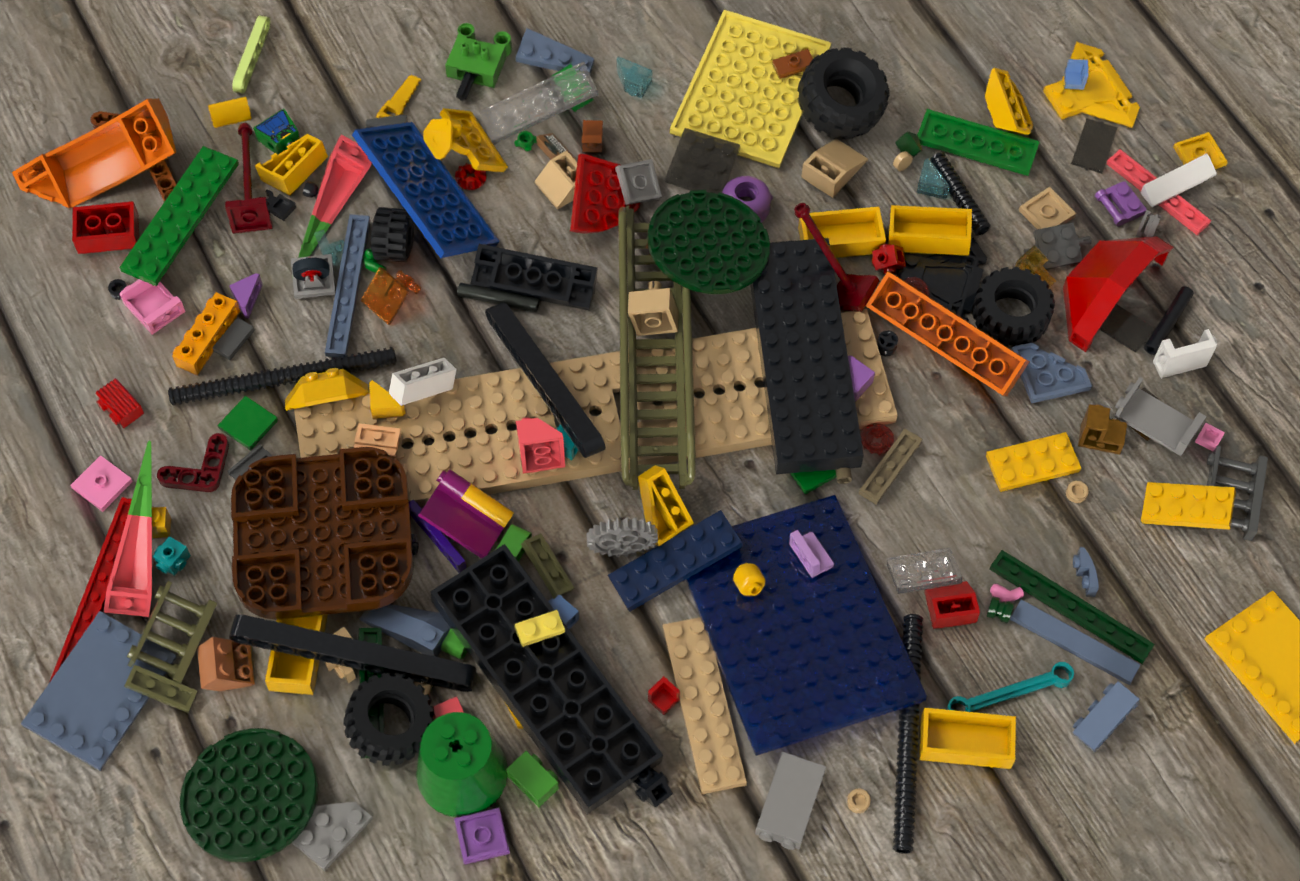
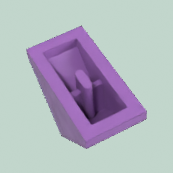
M257 273L229 285L232 296L238 302L245 318H249L263 285L260 275Z
M848 356L856 402L873 383L875 372L853 356Z

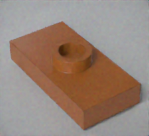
M805 49L772 60V65L779 79L805 71L813 58L809 50Z

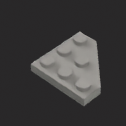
M356 802L316 805L309 823L292 844L321 869L326 871L373 818Z

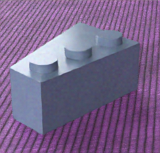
M1119 681L1115 685L1110 683L1103 691L1105 696L1100 702L1095 700L1088 708L1090 713L1086 718L1080 717L1072 726L1075 729L1073 735L1094 753L1109 738L1118 725L1123 723L1133 708L1136 709L1139 705L1140 699Z

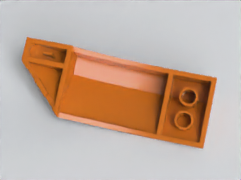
M146 99L96 129L48 153L38 156L13 171L12 174L20 190L72 208L126 182L175 154L176 149L168 115L159 99Z

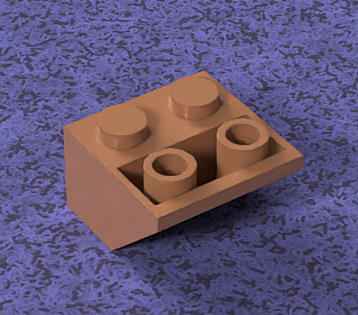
M212 637L197 647L201 689L226 691L254 685L251 648L249 645L236 643L229 639Z

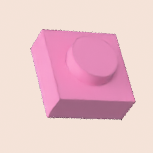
M1205 423L1195 443L1214 452L1225 432Z

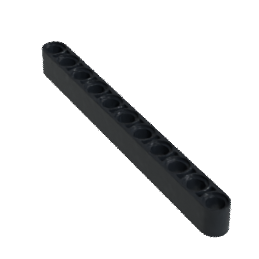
M506 302L485 309L488 322L582 456L587 458L604 451L606 447L601 434Z
M242 614L234 616L229 635L230 640L240 644L378 674L390 673V676L393 677L395 673L402 674V678L406 680L410 677L415 682L461 692L472 691L476 674V667L470 664Z

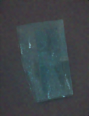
M618 56L616 59V71L624 91L631 96L642 99L652 83V70Z

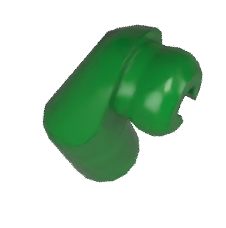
M366 249L363 256L365 268L383 276L386 267L377 263V260L373 257L372 249Z

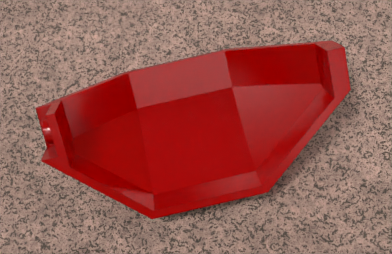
M1158 236L1099 241L1066 277L1063 286L1069 341L1086 352L1091 347L1094 336L1129 286L1153 260L1163 266L1169 252L1174 247Z

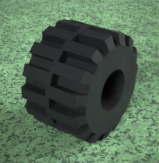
M378 207L373 219L371 232V249L375 260L407 262L412 249L414 223L405 209Z

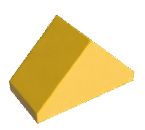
M373 380L369 382L370 409L373 419L401 417L406 414L404 405L401 406L388 391Z

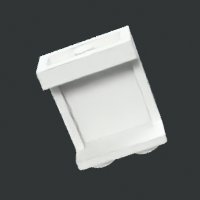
M1209 329L1204 330L1198 343L1176 349L1170 339L1162 340L1153 360L1160 378L1207 367L1217 347V340Z

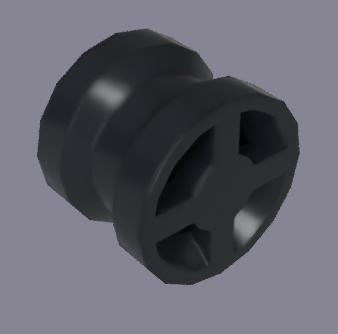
M883 331L877 339L879 353L882 356L893 355L897 349L898 336L892 331Z

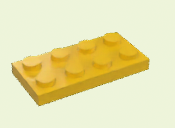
M1067 432L987 451L986 458L1000 492L1081 471L1080 463Z
M1147 482L1141 516L1142 524L1230 530L1236 494L1235 487Z

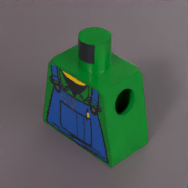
M284 108L253 127L256 139L273 153H277V155L287 150L289 144L300 138L296 126Z

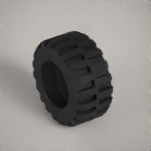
M1005 267L1001 268L1000 272L995 270L990 273V276L988 275L982 280L977 289L973 304V319L976 320L975 324L978 329H982L983 332L1007 347L1008 345H1013L1014 347L1032 343V340L1036 342L1045 334L1050 324L1055 307L1053 291L1048 289L1049 284L1045 280L1042 281L1041 276L1037 273L1035 275L1032 274L1031 270H1020V267H1013V269ZM1003 298L1018 299L1029 307L1031 313L1025 316L1008 315L997 306L996 301Z
M382 673L381 678H378L377 675L369 677L368 682L363 681L360 683L357 690H354L345 711L344 726L346 728L344 732L346 738H351L350 746L353 749L358 748V755L362 758L368 756L370 757L369 762L376 764L378 760L382 761V765L389 766L391 761H394L396 765L402 764L405 758L409 761L415 757L416 752L419 753L423 733L430 723L435 720L433 718L435 712L434 706H430L432 700L429 694L424 695L425 689L420 684L418 686L413 684L414 679L410 677L407 680L403 679L402 674L395 673L394 677L390 676V673ZM383 703L396 705L406 713L410 726L407 731L398 735L384 734L371 724L368 717L369 710L373 706Z

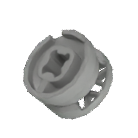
M1146 210L1136 236L1140 238L1142 236L1153 237L1162 215L1151 214V211ZM1147 216H1148L1149 219H1148V221H1147V223H1146V225H1145L1144 231L1141 232V230H1142V228H1143V225H1144V223H1145V220H1146V218H1147Z

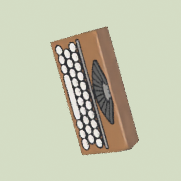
M553 133L536 137L537 145L550 160L567 150ZM568 151V153L574 158V160H576V158Z

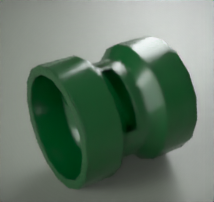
M993 596L986 617L992 619L998 617L1001 622L1008 624L1014 603L1010 601L1001 602L1000 598Z

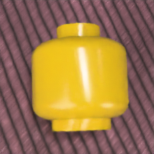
M741 564L733 575L734 583L744 596L757 595L765 586L766 580L759 567L755 564Z

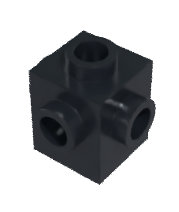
M652 768L643 771L633 781L637 788L635 793L642 802H648L655 808L673 794L668 785L667 777L662 772L658 773Z

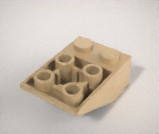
M835 139L816 150L803 163L801 178L833 198L868 161V158L840 140Z

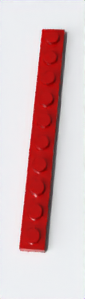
M121 497L50 681L98 612H103L106 590L132 499Z

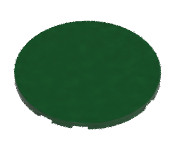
M693 190L686 194H677L664 201L654 212L647 233L648 248L659 269L677 284L706 294L732 293L752 284L762 274L768 262L770 239L767 229L760 222V217L749 206L730 195L718 192V194L706 192V190Z
M251 728L233 732L224 736L222 740L214 745H209L197 757V761L191 770H188L180 794V812L183 824L194 842L205 852L216 858L232 862H250L264 859L291 844L309 823L318 799L317 772L305 749L293 738L291 739L279 731Z

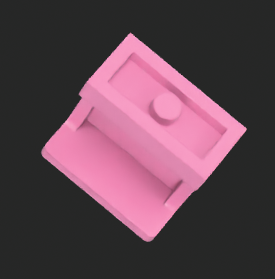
M139 279L133 284L126 286L119 293L124 305L152 335L186 312L182 301L177 296L174 297L161 282L154 286Z

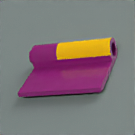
M451 469L447 472L443 470L436 480L439 482V485L418 516L482 559L488 555L514 512Z

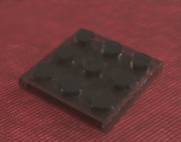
M684 128L665 177V183L691 191L706 190V192L722 193L740 151V145Z

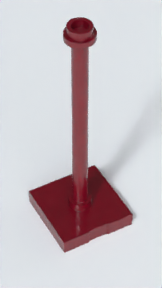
M242 123L238 127V134L242 138L244 200L225 201V208L233 234L273 229L266 197L252 198L249 136L252 135L253 129L248 123Z
M799 203L794 209L796 217L803 219L840 279L837 284L840 310L862 312L880 280L874 275L846 274L809 214L810 207L805 203Z

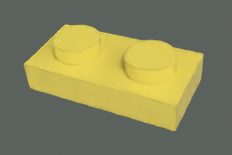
M558 610L514 625L522 647L565 633Z

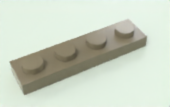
M904 429L861 487L859 495L877 505L921 445L923 439Z

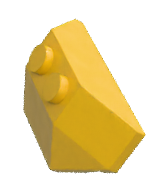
M993 68L984 97L994 126L998 129L1029 135L1033 128V123L1022 94L1016 84L1010 79L1011 76L1008 71Z
M331 368L323 373L310 372L299 379L286 397L285 409L288 411L306 406L356 398L361 395L366 396L369 394L368 384L344 369Z

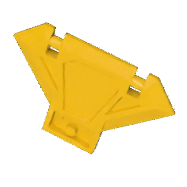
M1076 42L1070 59L1088 60V79L1084 90L1064 89V76L1061 81L1044 86L1043 92L1062 120L1082 112L1133 128L1140 106L1137 102L1131 103L1129 101L1133 96L1109 60L1102 61L1100 57L1104 56L1103 51L1099 48Z

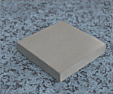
M652 159L615 167L626 205L662 198Z

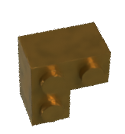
M1089 404L1081 423L1078 446L1120 455L1125 443L1127 423L1121 422L1118 419H1109L1110 408Z

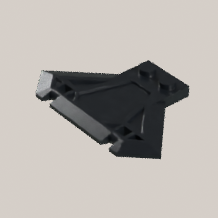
M974 237L971 238L969 256L934 254L926 258L904 252L906 267L900 268L897 276L950 311H956V314L964 320L969 321L968 318L963 316L964 313L971 314L984 271L979 268V264L986 265L987 256Z

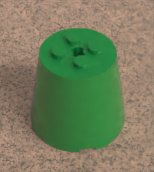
M452 712L435 719L423 733L416 779L422 796L433 809L447 816L462 817L481 812L497 802L507 784L508 775L506 769L508 764L502 748L482 721L467 713Z

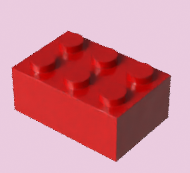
M134 201L73 207L72 241L78 254L132 249L138 241L139 214Z

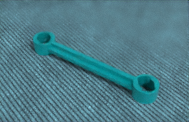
M1058 662L1052 667L1050 672L969 699L956 696L949 701L946 710H951V705L959 703L966 708V712H973L1051 685L1064 688L1071 683L1074 677V670L1068 663ZM1057 669L1065 670L1069 675V680L1059 678L1057 675H1054V671Z

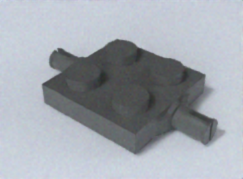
M1073 222L1033 231L1035 247L1024 249V253H1026L1024 256L1037 255L1041 262L1042 270L1077 264L1082 260L1081 246L1092 244V240H1090V236L1079 238Z

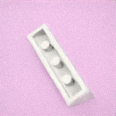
M1204 154L1145 184L1141 190V195L1151 207H1154L1216 176L1217 173L1209 155Z

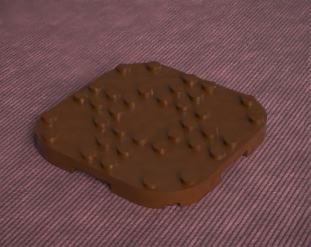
M373 447L339 449V454L303 458H297L296 454L271 456L252 463L242 476L239 475L231 493L234 556H232V577L241 603L253 614L262 618L277 620L373 610L391 604L408 588L412 580L414 567L408 483L401 463L389 456L386 451Z

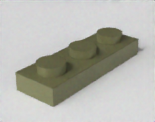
M540 533L524 540L521 545L553 598L555 599L559 594L563 596L572 592L574 586L543 535Z
M137 665L133 666L124 685L128 689L186 713L189 712L198 692L195 689Z

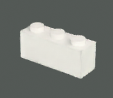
M441 358L392 373L389 394L402 406L452 390L457 369L445 358Z

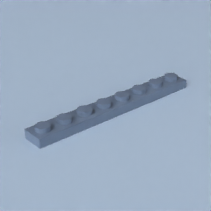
M349 215L325 348L326 357L341 356L344 358L347 355L363 266V256L370 226V216Z

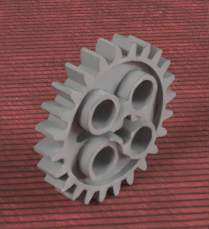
M628 517L624 520L616 518V521L608 519L607 523L600 522V525H593V528H589V532H587V547H589V550H594V553L600 552V555L608 554V557L612 555L619 557L623 554L626 557L629 554L637 555L636 552L644 553V549L651 550V546H656L655 543H658L657 528L655 525H651V522L645 523V519L637 521V518L630 520Z

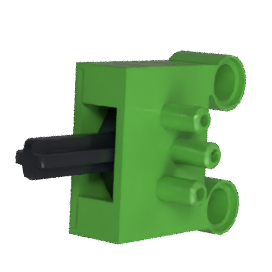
M463 23L458 27V36L445 66L447 77L462 80L456 94L460 101L468 98L473 83L491 88L495 87L504 62L512 52L511 36L509 33L503 31L496 33L494 44L476 40L475 29L472 24Z

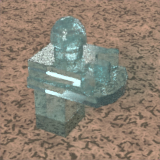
M324 229L315 232L314 234L322 255L332 254L333 264L337 262L335 253L342 251L341 246L344 244V240L329 244Z

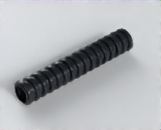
M939 152L934 154L930 158L929 163L939 179H941L948 193H950L956 206L959 209H972L971 229L976 236L985 234L991 227L990 223L984 218V214L975 203V200L972 199V195L969 194L966 186L963 185V181L960 180L945 153Z

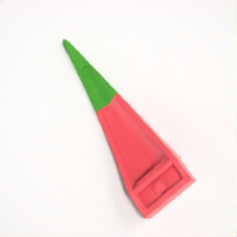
M342 134L330 154L298 258L309 257L372 164L358 143Z
M150 440L146 446L106 590L104 613L149 617L152 599V461Z

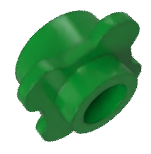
M529 131L519 133L518 140L514 141L516 147H521L525 151H531L533 144L537 143L536 136H533Z

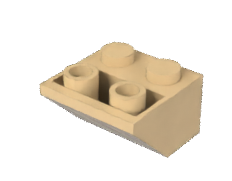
M567 150L551 159L535 180V184L557 210L574 199L577 162Z

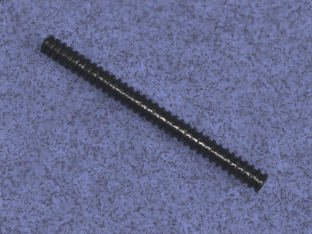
M390 347V349L383 348L382 351L380 349H377L376 352L371 350V353L365 351L364 354H351L349 357L345 355L344 358L338 356V359L332 357V360L327 358L325 361L319 360L317 363L316 361H312L311 364L306 362V365L300 363L299 366H296L294 364L293 367H280L279 370L277 368H274L273 371L267 369V372L262 370L260 373L254 372L252 375L251 373H248L246 376L241 374V377L235 375L234 378L229 376L228 379H215L214 382L212 380H209L208 383L202 381V384L197 382L195 385L189 384L187 387L186 385H182L181 388L176 386L175 389L170 387L168 390L169 400L172 406H176V403L181 405L182 402H185L187 404L189 401L195 402L197 399L202 401V398L208 400L209 397L214 399L215 396H228L229 393L234 395L235 392L241 394V391L246 393L248 390L254 391L256 388L260 390L262 387L267 389V386L273 388L274 385L279 387L280 384H293L294 381L297 383L307 373H323L331 368L344 369L351 373V371L357 372L359 369L364 371V368L370 370V367L376 369L377 366H380V368L383 365L390 366L389 364L391 363L396 365L395 350L393 347Z
M908 614L903 618L904 635L902 640L904 642L902 643L903 661L901 663L903 668H901L902 681L900 682V692L902 694H900L901 701L899 705L901 707L899 712L901 714H899L900 721L898 723L900 726L898 728L900 733L898 739L900 741L897 744L899 746L897 749L899 753L897 755V760H899L897 767L899 768L896 769L898 774L896 775V780L898 782H896L897 789L895 790L897 796H895L896 810L894 814L896 817H894V822L896 823L894 824L895 831L893 832L895 836L893 838V843L895 844L893 845V850L903 854L911 853L914 850L912 846L914 844L912 839L914 832L912 831L915 829L913 825L915 823L913 818L915 811L913 810L916 807L914 804L916 801L914 797L916 795L914 790L916 783L914 782L917 780L915 776L917 774L915 768H917L916 761L918 759L916 756L918 753L916 749L918 743L916 741H918L917 734L919 733L917 728L919 727V715L917 714L920 712L918 708L920 706V696L918 694H920L919 687L921 686L919 681L921 680L920 661L922 660L921 642L923 640V631L921 630L923 629V617L918 614Z

